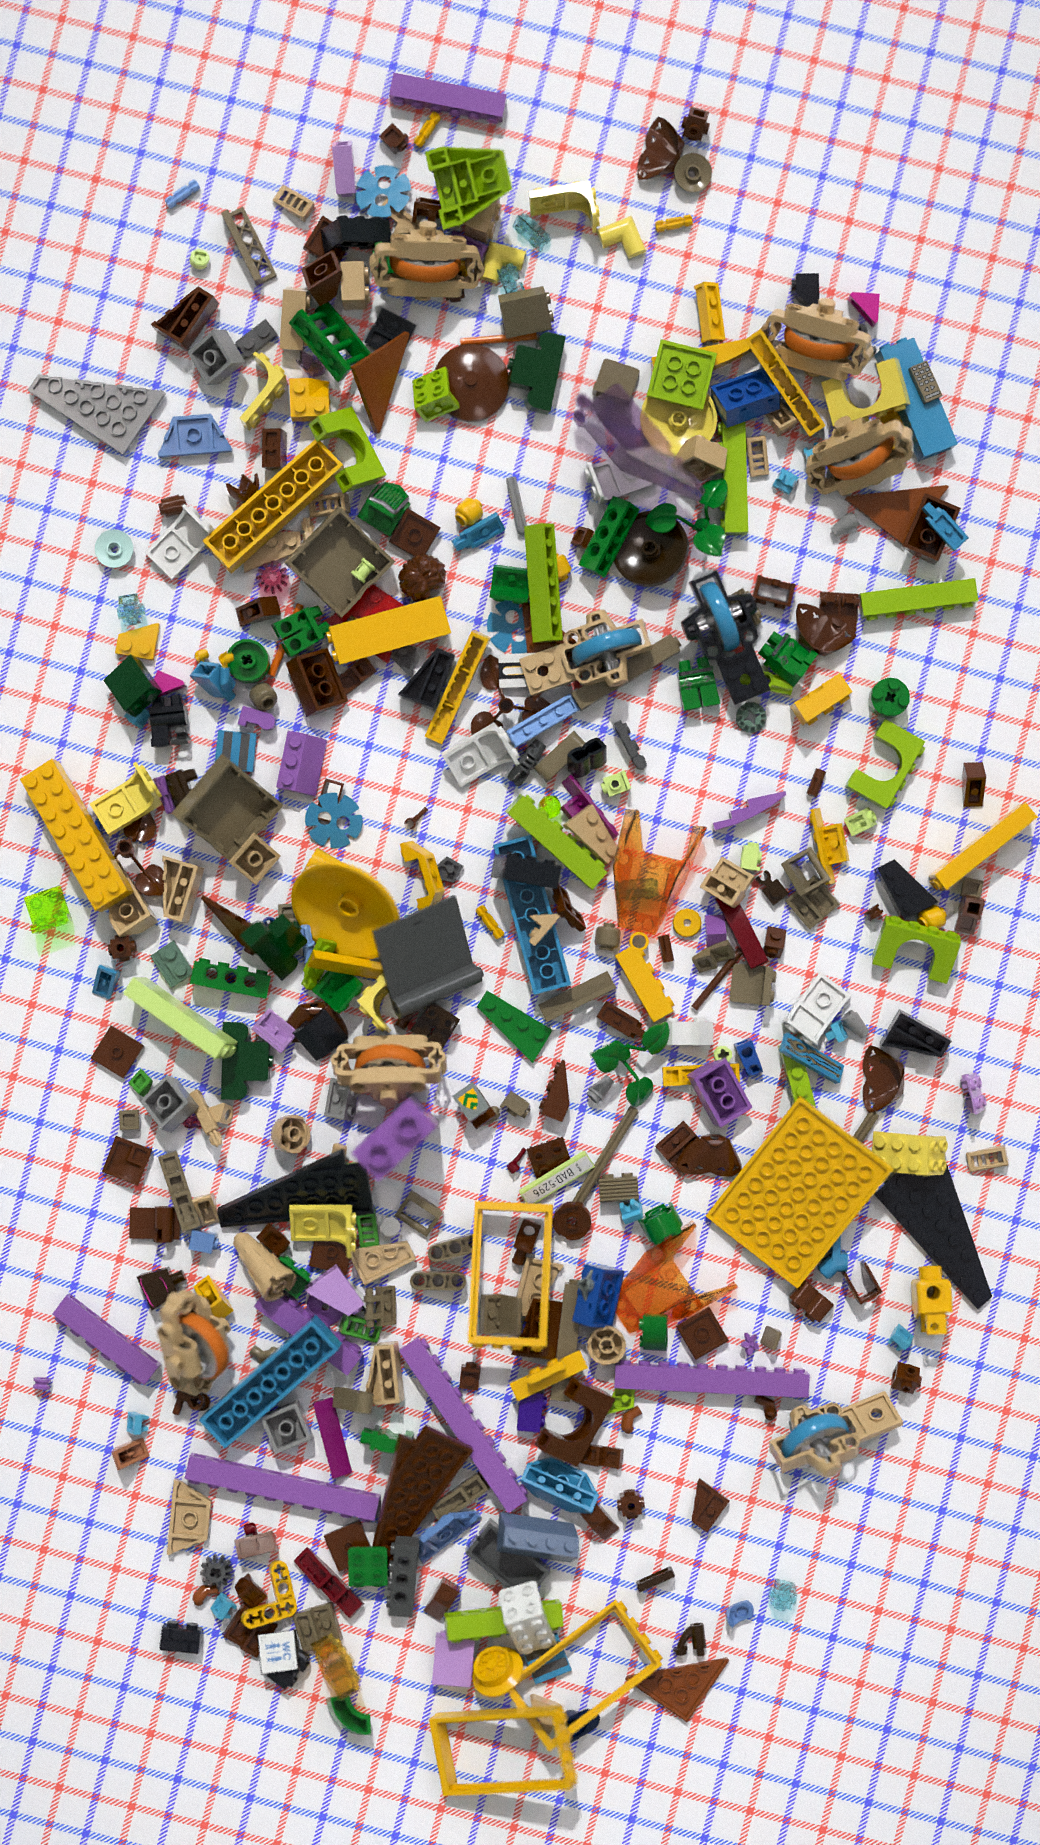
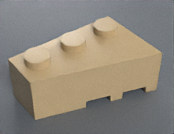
M294 287L283 289L279 347L281 349L303 351L305 346H307L289 322L297 311L301 309L308 315V309L311 306V295L308 289Z
M162 856V862H164L163 917L188 923L205 868Z

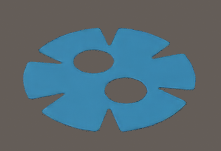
M389 165L374 167L376 177L367 170L359 178L356 186L366 190L355 193L356 202L361 209L371 204L367 212L370 216L389 217L392 215L390 205L397 212H400L406 206L410 197L400 192L410 191L411 184L405 173L394 179L399 171L398 168ZM384 176L391 180V185L386 189L378 186V180ZM385 194L388 197L387 204L378 206L375 203L376 196Z
M508 600L499 602L495 607L501 616L490 612L487 620L488 632L499 631V633L491 638V642L503 652H506L511 643L512 654L526 653V639L524 638L523 641L516 642L512 638L513 630L517 628L524 630L522 607L519 609V604H514ZM510 610L516 611L519 615L518 621L514 624L508 623L505 619L506 613Z
M326 793L319 796L318 800L322 808L312 802L306 812V826H317L309 832V835L322 846L325 845L329 837L331 848L349 845L350 841L346 833L356 839L362 829V815H351L359 809V806L346 795L343 796L339 804L337 793ZM325 811L331 815L329 824L323 825L318 821V815L321 812ZM345 816L350 820V826L347 829H340L337 826L336 822L339 817Z

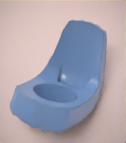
M749 1600L733 1604L726 1610L727 1622L731 1628L738 1622L751 1618L754 1615V1608Z

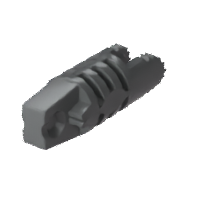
M535 739L524 751L525 754H522L521 758H519L518 762L520 764L514 765L507 776L508 779L514 782L516 786H521L530 774L529 771L533 770V767L536 765L535 762L540 760L546 746L541 741Z

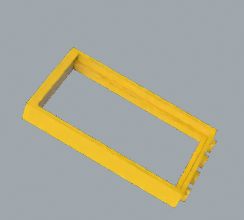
M475 1201L468 1344H472V1348H484V1344L492 1345V1349H503V1345L511 1346L512 1350H523V1346H529L532 1351H542L543 1347H547L553 1204ZM483 1211L545 1213L539 1339L477 1336Z
M615 1599L526 1667L517 1683L519 1684L615 1611L651 1663L568 1726L567 1730L570 1736L663 1665L661 1663L662 1656L657 1649L653 1651L650 1648L649 1644L651 1641L645 1633L641 1635L637 1630L639 1624L634 1617L629 1618L625 1612L628 1609L622 1601L617 1602ZM515 1687L508 1692L517 1707H528ZM537 1718L526 1719L549 1752L558 1746L556 1736L551 1739Z
M563 1705L439 1712L429 1718L443 1796L571 1790L577 1784L578 1773L574 1767V1753L571 1751V1737L567 1730V1716L565 1715ZM553 1718L563 1779L457 1784L446 1723Z

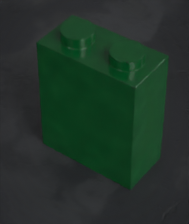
M131 654L103 680L122 709L133 717L142 713L163 692L142 661Z

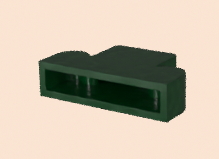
M545 332L536 340L535 348L518 345L513 350L512 358L508 360L507 370H509L507 385L530 391L524 398V405L530 411L546 415L551 412L566 336Z
M283 913L268 926L262 921H256L239 935L281 981L295 970L298 960L294 954L308 942L300 932L302 928L295 920L291 922Z
M223 1022L222 1031L238 1043L235 1046L237 1048L235 1053L231 1057L222 1059L221 1100H240L249 1093V1086L245 1081H267L270 1079V1067L274 1065V1056H270L271 1045L269 1043L246 1041L251 1032L250 1027L246 1023Z

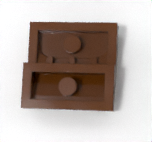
M682 1121L655 1147L683 1177L686 1173L677 1168L678 1157L684 1148L698 1138V1136ZM687 1163L682 1164V1166H686L689 1169Z
M243 1602L223 1632V1637L239 1645L241 1650L257 1658L259 1655L257 1635L274 1632L278 1624L272 1622L251 1629L245 1627L241 1622V1615L244 1611L251 1609V1607ZM249 1614V1618L246 1619V1621H248L251 1624L252 1620L255 1618H259L260 1621H262L260 1615L253 1617L251 1614Z

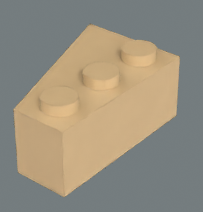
M398 1341L381 1342L374 1346L369 1378L366 1384V1392L374 1394L372 1405L400 1403L405 1399Z

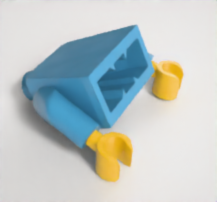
M207 649L196 651L194 656L199 664L189 676L209 695L224 698L227 702L232 701L236 696L232 690L236 682L230 676L228 663L234 661L233 654H228L227 651L220 654L218 659L222 664L221 666L219 663L204 662L205 659L209 658Z

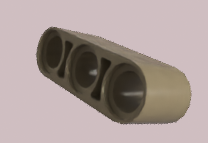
M573 731L533 769L547 783L567 765L568 753L577 747L583 746L585 741Z
M473 1233L432 1244L428 1250L429 1259L433 1262H441L472 1253V1247L468 1241L473 1237ZM454 1242L459 1243L461 1250L453 1252L450 1249V1245ZM440 1248L442 1255L436 1258L432 1256L431 1250Z
M418 1270L411 1275L410 1285L416 1290L458 1291L465 1287L466 1276L460 1271ZM415 1276H422L424 1283L422 1285L415 1284L413 1280ZM441 1276L444 1282L441 1285H436L433 1282V1278ZM460 1276L463 1279V1283L459 1286L454 1285L452 1282L453 1277Z
M334 1387L332 1407L356 1413L371 1414L374 1394L350 1388Z

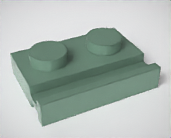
M174 940L150 955L171 988L192 975L193 968Z

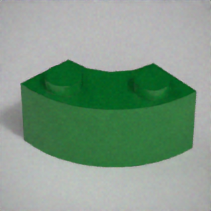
M644 1313L643 1318L639 1319V1330H643V1335H640V1347H643L644 1350L667 1351L668 1315Z
M350 1696L326 1698L328 1710L334 1721L341 1728L357 1735H371L370 1714H363L356 1710L351 1703Z

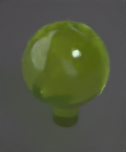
M555 795L545 796L539 801L538 809L543 808L549 814L547 818L553 819L559 815L561 803Z

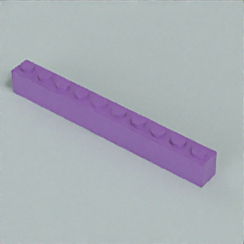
M420 1336L416 1337L400 1348L399 1352L458 1440L472 1447L474 1451L471 1453L470 1458L507 1513H510L528 1500L526 1487L523 1484L519 1485L515 1479L518 1477L512 1467H507L505 1464L507 1460L501 1451L497 1452L494 1445L496 1443L490 1435L486 1436L483 1431L485 1429L483 1423L479 1418L477 1420L472 1415L474 1411L468 1402L465 1404L462 1400L463 1394L457 1386L453 1387L450 1382L452 1380L447 1370L443 1371L439 1366L441 1361L436 1354H431L429 1351L430 1345L425 1338L421 1339Z
M620 1359L619 1362L615 1363L614 1388L809 1398L810 1374L805 1372L804 1368H793V1371H786L784 1367H774V1370H766L765 1366H755V1369H747L745 1365H735V1368H728L726 1364H716V1367H708L706 1363H697V1366H689L687 1362H677V1365H670V1362L658 1361V1364H650L648 1360H639V1363H631L629 1359Z
M193 1452L189 1456L184 1478L188 1479V1482L192 1484L206 1483L208 1487L214 1489L224 1487L227 1488L228 1492L238 1493V1491L246 1492L245 1495L250 1497L260 1495L264 1496L265 1500L276 1501L278 1499L282 1500L284 1504L294 1506L296 1503L309 1510L314 1508L321 1509V1512L326 1514L336 1512L345 1518L359 1517V1520L363 1522L375 1520L380 1494Z

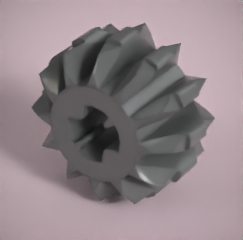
M217 1554L213 1555V1559L208 1556L206 1557V1562L201 1564L203 1570L200 1571V1575H206L203 1578V1582L209 1580V1587L216 1583V1587L220 1588L221 1583L227 1585V1579L232 1578L233 1575L229 1572L233 1571V1567L228 1566L231 1560L228 1559L224 1562L225 1555H221L220 1559H218ZM214 1568H215V1569H218V1568H219V1569L221 1570L220 1573H218V1572L214 1573V1572H213Z

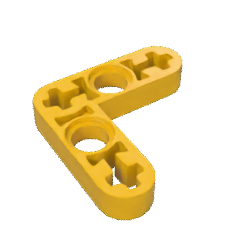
M274 1560L269 1566V1574L276 1601L244 1611L241 1615V1622L245 1627L250 1629L295 1614L297 1604L288 1566L285 1562ZM277 1565L283 1567V1569L280 1570L281 1577H285V1579H280L279 1574L277 1572H274V1569L277 1568ZM286 1583L288 1586L287 1591L280 1594L278 1591L279 1585ZM285 1603L291 1605V1607L289 1608V1612H287L286 1610H280V1615L278 1614V1609L276 1605H278V1608L285 1607ZM267 1608H272L274 1611L273 1616L268 1619L265 1618L264 1611ZM249 1614L253 1617L260 1615L262 1621L259 1618H255L250 1624L246 1619L249 1618Z

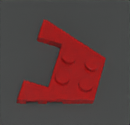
M372 584L342 618L334 613L325 622L330 626L348 622L351 616L359 619L405 605ZM392 651L375 656L389 664Z

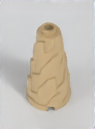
M239 1232L235 1235L233 1245L239 1253V1258L248 1269V1274L255 1282V1286L261 1296L266 1301L271 1302L284 1296L285 1294L282 1291L285 1288L290 1291L296 1282V1274L273 1253L271 1254L261 1242L258 1243L248 1233Z

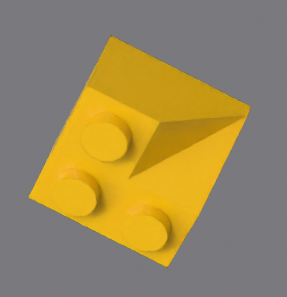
M312 378L289 379L292 422L313 421L320 415L331 413L329 381Z

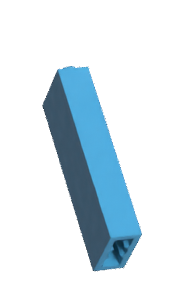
M907 337L896 341L895 345L885 344L881 346L874 355L877 363L891 358L899 359L911 404L906 405V409L899 411L898 415H900V420L902 419L904 426L912 430L913 451L917 461L919 462L953 449L958 445V442L940 399L938 398L923 404L908 369L924 362L915 338L907 340Z

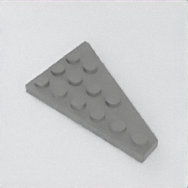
M41 374L37 375L28 388L31 394L122 455L126 454L166 395L162 390L104 384L103 382L79 379L73 380L56 376L50 377Z

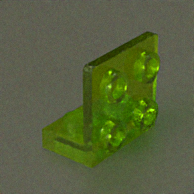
M61 886L24 897L33 924L30 926L32 934H38L73 922Z

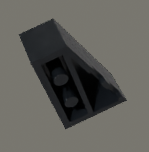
M342 215L338 216L335 221L321 230L324 253L329 252L333 248H341L342 251H348V247H359L360 250L375 249L374 243L381 241L382 243H391L392 236L389 219H381L379 216L368 219L364 216L348 218V216Z
M508 852L507 855L495 854L491 877L557 889L561 866L555 865L556 861L544 859V862L537 861L538 857L526 855V858H520L519 854L514 852Z
M901 1009L898 1010L880 1040L881 1046L894 1047L941 1058L951 1043L949 1036Z

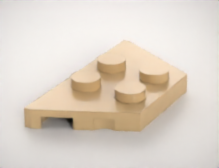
M176 1478L173 1483L167 1555L206 1541L209 1533L212 1500Z

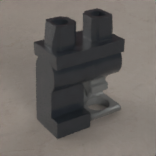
M182 695L170 696L171 706H165L164 697H157L152 701V708H149L152 734L151 747L158 748L192 743L185 729V726L189 725L188 709L184 705ZM171 727H175V733H177L175 740H172Z

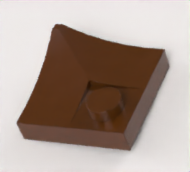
M116 1136L102 1172L138 1186L152 1149Z

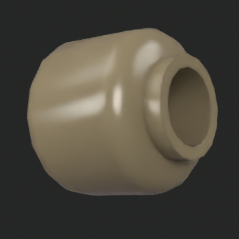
M265 682L254 685L249 693L251 702L260 711L272 709L278 698L272 686Z
M604 923L603 926L596 928L594 943L599 946L598 949L614 951V948L619 947L621 931L615 928V924Z

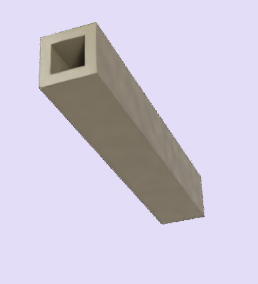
M669 634L654 643V649L634 655L627 660L628 681L624 684L609 687L605 681L591 686H582L572 692L571 695L580 711H583L680 653L679 647H681V644L676 636L672 637Z
M569 1279V1282L564 1284L556 1352L558 1360L576 1352L580 1323L572 1321L578 1297V1282L580 1281L576 1279ZM572 1376L552 1385L550 1400L570 1402V1399L563 1392Z

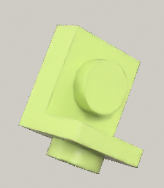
M869 807L844 819L851 836L877 825V817Z

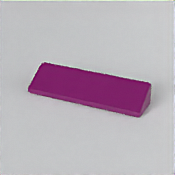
M333 1397L314 1401L313 1406L332 1479L351 1473L352 1468L336 1408L332 1407Z

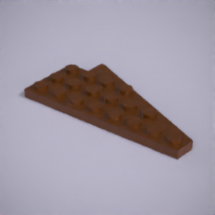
M426 1424L415 1440L399 1433L372 1544V1547L384 1546L387 1548L388 1569L390 1560L394 1561V1555H390L391 1543H395L396 1536L412 1537L474 1451L470 1445Z

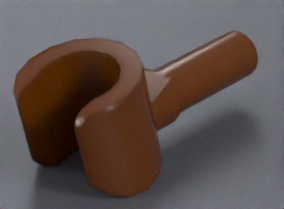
M424 807L413 818L406 819L404 824L412 820L414 825L410 829H414L417 826V821L428 809Z

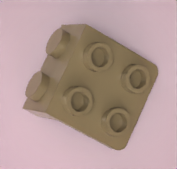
M604 359L597 381L594 384L592 395L600 400L605 401L607 399L613 401L618 406H629L640 373L639 369L610 359Z
M734 964L730 1001L770 1006V1002L774 1001V991L771 990L772 983L776 982V971H773L774 967L758 966L751 970L747 964Z
M501 1293L481 1294L480 1334L501 1333L519 1337L522 1329L521 1311L523 1306L521 1298Z

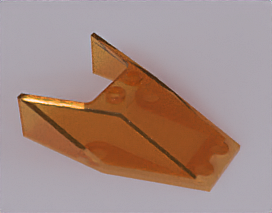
M625 809L613 863L618 927L651 935L656 934L686 882L707 827H692L687 853L682 860H676L645 852L642 844L640 812L636 809Z
M693 1220L681 1227L682 1232L678 1235H670L662 1243L644 1252L622 1281L615 1313L629 1333L640 1331L639 1319L643 1318L644 1313L668 1315V1322L689 1317L738 1288L736 1283L732 1281L725 1287L697 1294L674 1263L673 1258L697 1226Z

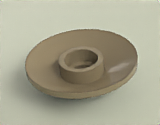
M688 153L677 161L674 168V177L677 184L683 190L699 192L710 183L712 168L704 156L698 153ZM689 171L694 172V177L689 176Z

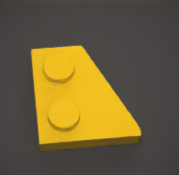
M155 623L118 634L115 654L124 656L131 654L136 658L154 661L160 624Z

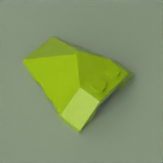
M442 146L425 151L428 169L434 175L442 208L438 211L443 230L464 224L513 189L503 149Z

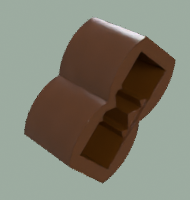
M806 1280L789 1295V1298L792 1299L790 1303L798 1310L800 1307L806 1311L805 1316L812 1322L816 1320L820 1323L834 1306L831 1301Z

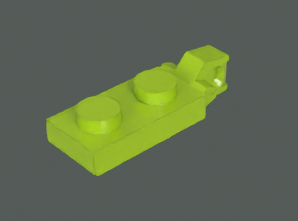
M318 938L313 950L333 953L337 943L333 940ZM309 957L303 969L304 978L301 985L307 990H312L316 986L317 981L320 980L324 970L308 967Z

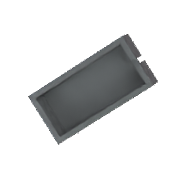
M490 1518L479 1531V1536L476 1535L465 1548V1553L507 1588L530 1581H535L539 1587L549 1575L550 1567L536 1557L497 1552L498 1524Z

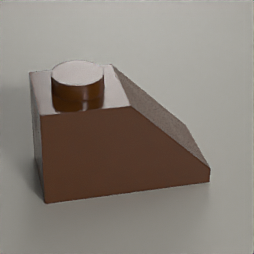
M277 596L259 597L235 608L240 627L270 620L281 615Z
M983 762L963 763V807L983 806L986 784Z
M596 1501L591 1514L580 1513L588 1525L604 1541L619 1529V1526L598 1501Z
M443 1577L423 1611L440 1621L457 1597L460 1586Z

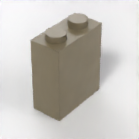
M543 286L498 295L506 338L552 329L551 322H554L552 310L548 309V304H551L549 292H545Z

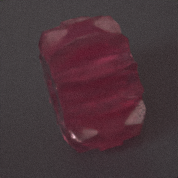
M270 561V567L264 563L263 567L265 570L258 569V572L262 574L256 576V579L261 581L258 586L260 588L265 586V593L270 588L272 594L276 593V588H278L279 592H282L283 590L280 586H288L283 580H288L289 575L285 574L287 572L286 568L281 569L282 564L280 562L275 567L274 562ZM269 575H278V577H275L277 580L274 582L272 580L268 581L270 579Z

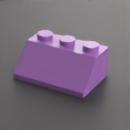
M288 730L276 788L316 796L327 740Z
M726 1058L702 1065L686 1075L710 1120L720 1128L753 1108Z

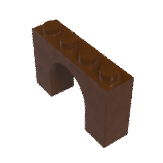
M572 1376L563 1394L572 1401L583 1405L584 1417L581 1424L569 1434H558L543 1428L534 1445L544 1453L578 1467L608 1411L611 1409L615 1398L606 1391Z

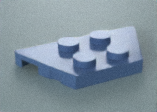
M212 414L172 417L169 430L166 432L164 442L158 452V457L233 452Z
M479 1512L449 1513L442 1516L434 1526L427 1528L424 1534L419 1537L418 1557L424 1564L480 1520L482 1517Z

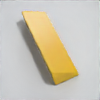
M319 950L312 951L308 962V967L370 979H377L383 973L381 963L378 961Z

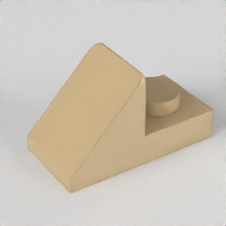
M558 914L530 916L541 927L540 929L535 927L529 934L531 938L529 942L535 946L560 916Z

